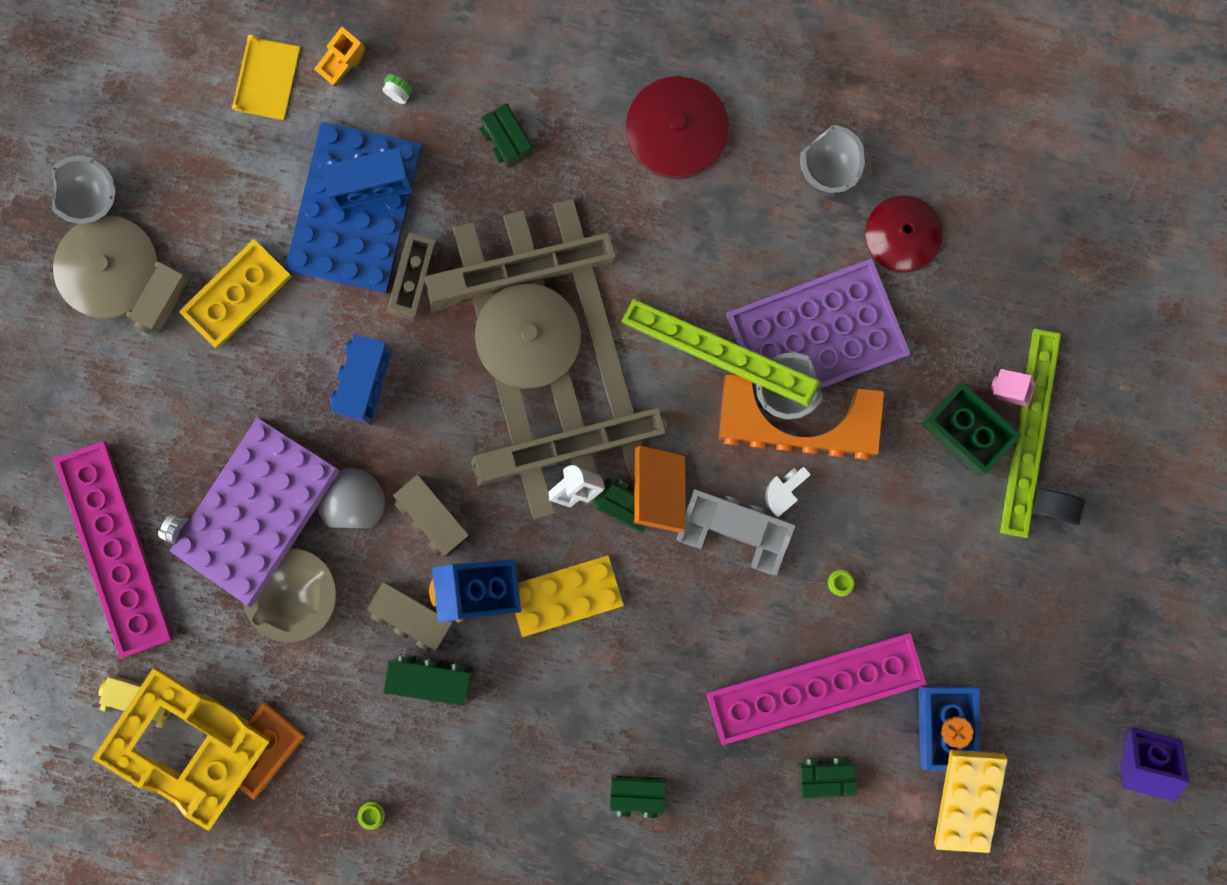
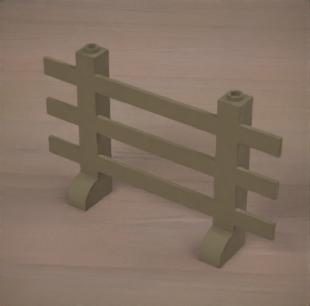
M573 199L553 204L564 243L535 250L524 211L503 215L514 255L484 262L474 223L455 226L453 231L463 267L425 276L424 291L430 313L451 308L462 300L472 298L478 318L484 305L494 296V292L518 284H536L545 287L543 280L573 274L613 419L584 427L570 374L567 371L560 379L550 384L563 433L534 440L520 389L506 385L494 377L513 446L475 455L471 462L478 487L521 474L533 520L554 514L551 501H549L542 468L572 461L573 466L597 473L592 455L621 447L635 492V448L643 446L642 441L661 437L665 434V429L667 428L666 418L663 413L660 414L659 408L634 414L593 270L596 267L612 264L615 255H617L616 243L614 240H610L609 233L584 238ZM595 498L588 503L583 501L584 506L593 504Z

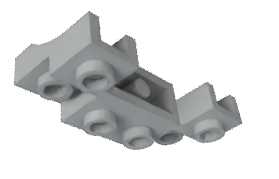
M694 489L686 510V530L681 533L678 532L675 541L701 549L707 531H713L757 547L750 567L777 576L795 525L765 515V509L750 505L748 509L740 506V501L735 498L725 496L723 500Z

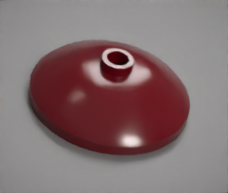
M896 196L881 202L871 212L865 225V243L873 259L884 268L900 273L913 272L925 267L937 255L942 243V226L935 211L924 201L911 196ZM904 226L910 227V234L903 231Z

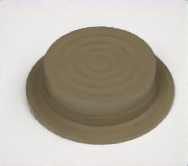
M290 548L252 607L244 603L243 605L249 621L261 634L279 642H298L317 634L331 618L336 605V584L330 569L320 558L308 551Z

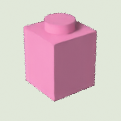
M1000 369L999 375L993 379L991 389L999 401L1029 407L1036 382L1031 375Z

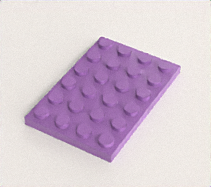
M872 258L726 313L739 346L769 359L779 354L791 352L809 356L817 380L821 383L820 389L910 355ZM753 383L754 388H755L756 393H757L756 384Z
M256 418L182 531L177 544L173 545L170 552L238 600L252 607L340 470L264 421Z

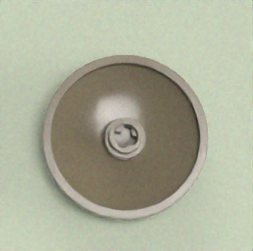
M103 216L95 222L77 224L63 237L54 257V280L61 296L77 311L92 318L117 319L125 317L128 311L131 312L157 268L154 266L155 263H160V259L154 242L139 226L121 217Z
M518 284L499 291L484 305L476 323L475 345L482 364L496 379L515 388L536 389L554 383L570 369L580 347V326L574 310L561 295L541 285Z

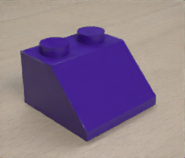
M1130 727L1120 767L1123 788L1176 802L1189 783L1183 740Z

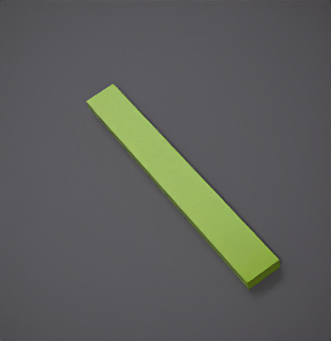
M635 299L632 300L621 321L626 326L809 407L821 384L820 381Z
M1036 328L1032 333L1026 374L1033 377L1036 385L1029 407H1020L1017 432L1022 436L1014 444L1000 529L1001 534L1028 538L1061 333Z

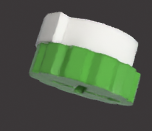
M388 74L384 80L383 92L392 98L393 101L405 104L412 91L411 86L402 78Z

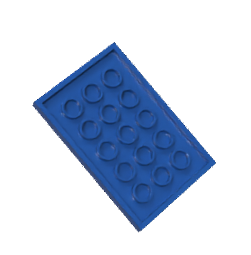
M321 122L285 270L293 274L387 294L411 193L336 210L327 197L320 166L327 165V162L333 159H342L343 161L352 159L354 155L359 153H378L384 147L399 148L406 162L413 189L423 147L422 144Z

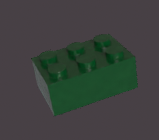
M963 382L955 385L920 423L978 477L986 475L1022 436Z
M400 654L388 661L383 693L465 706L470 701L475 670H469V665L453 662L450 666L442 665L443 660L427 658L423 662L416 661V656Z

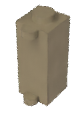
M159 262L155 263L154 266L157 268L131 312L128 311L125 315L136 321L134 327L149 334L150 330L158 334L160 333L190 281L183 274Z

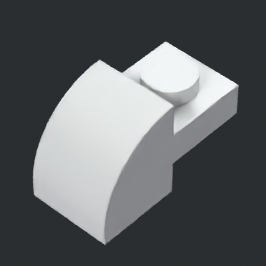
M568 466L563 469L564 479L548 492L549 501L567 507H572L579 500L588 503L605 489L603 480L597 473L577 466Z
M794 467L783 477L786 481L785 483L776 476L767 486L765 503L774 518H778L797 501V498L791 491L811 475L804 467L800 470Z

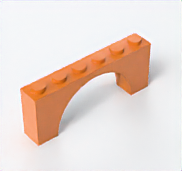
M726 374L723 386L718 440H724V445L739 446L740 442L750 443V447L756 449H766V445L776 446L777 451L792 452V448L802 449L804 454L817 455L818 451H827L828 456L844 457L845 453L855 454L854 459L870 460V457L878 455L884 391L855 390L847 414L833 430L815 437H797L778 430L765 419L756 404L751 381L740 376Z

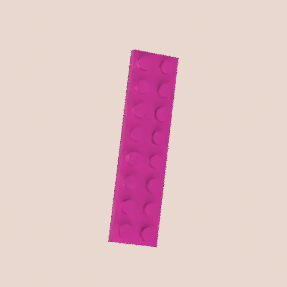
M101 441L54 458L53 461L119 658L123 659L174 640L107 442Z
M906 633L706 692L720 743L725 745L927 684L911 633Z

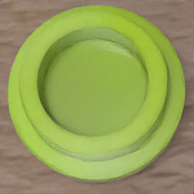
M836 570L828 578V587L837 596H846L854 589V578L846 570Z
M367 802L358 811V821L365 829H376L384 822L385 811L376 802Z

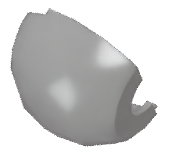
M833 125L801 151V170L806 180L816 189L828 193L844 192L855 186L863 176L865 148L859 137L851 130Z
M81 155L65 157L53 165L54 197L52 199V210L55 214L66 221L77 224L95 222L107 214L114 204L116 191L114 179L105 166L93 158Z
M791 352L779 354L771 359L817 380L812 361L807 355ZM756 384L757 397L763 408L773 416L786 420L801 419L818 407L823 399L820 386L809 407Z
M356 468L340 469L335 480L318 504L319 515L328 527L371 529L375 527L383 515L386 503L384 490L377 479L365 470Z

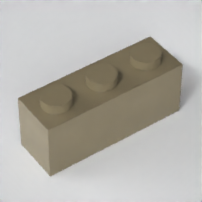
M409 233L407 236L386 313L411 320L415 316L435 243L434 239L414 233Z
M416 475L393 495L397 500L394 505L403 515L408 513L414 521L411 525L420 535L424 533L431 540L428 545L437 556L442 553L443 556L447 557L471 537L421 476Z
M388 582L382 583L367 608V611L372 613L370 618L382 625L388 622L395 627L393 630L395 633L406 639L410 635L418 640L417 646L428 652L431 649L439 650L455 623L454 621L438 622L437 611Z

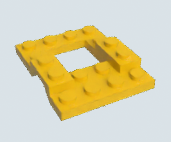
M155 666L92 759L138 788L159 793L175 803L186 818L209 831L271 739L248 725V720L205 693L200 695ZM161 706L208 735L183 773L178 772L161 760L155 762L134 749V746Z

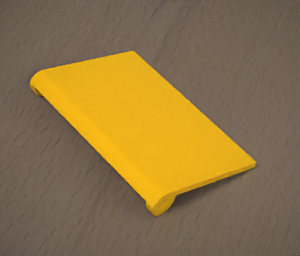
M248 35L232 109L284 120L300 46L263 40L257 36Z

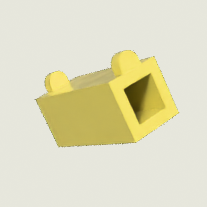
M119 676L107 677V680L103 681L99 689V696H101L99 704H101L100 710L106 712L109 707L125 711L142 683ZM162 706L153 718V720L157 721L156 727L161 729L171 713Z

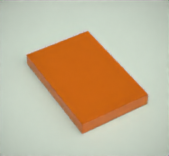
M644 446L635 448L634 523L680 533L686 530L685 456Z
M267 702L260 706L249 720L248 725L271 740L238 787L253 800L258 797L307 736Z

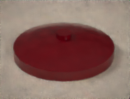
M681 76L662 78L647 85L633 100L626 120L627 142L634 157L650 172L669 179L690 178L709 169L722 154L729 130L727 112L718 95L704 83Z

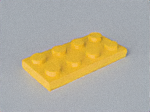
M253 239L179 313L218 350L292 276Z
M609 555L519 582L521 612L515 613L521 635L525 637L624 606Z
M950 750L934 841L936 850L990 853L1007 764L1005 754Z

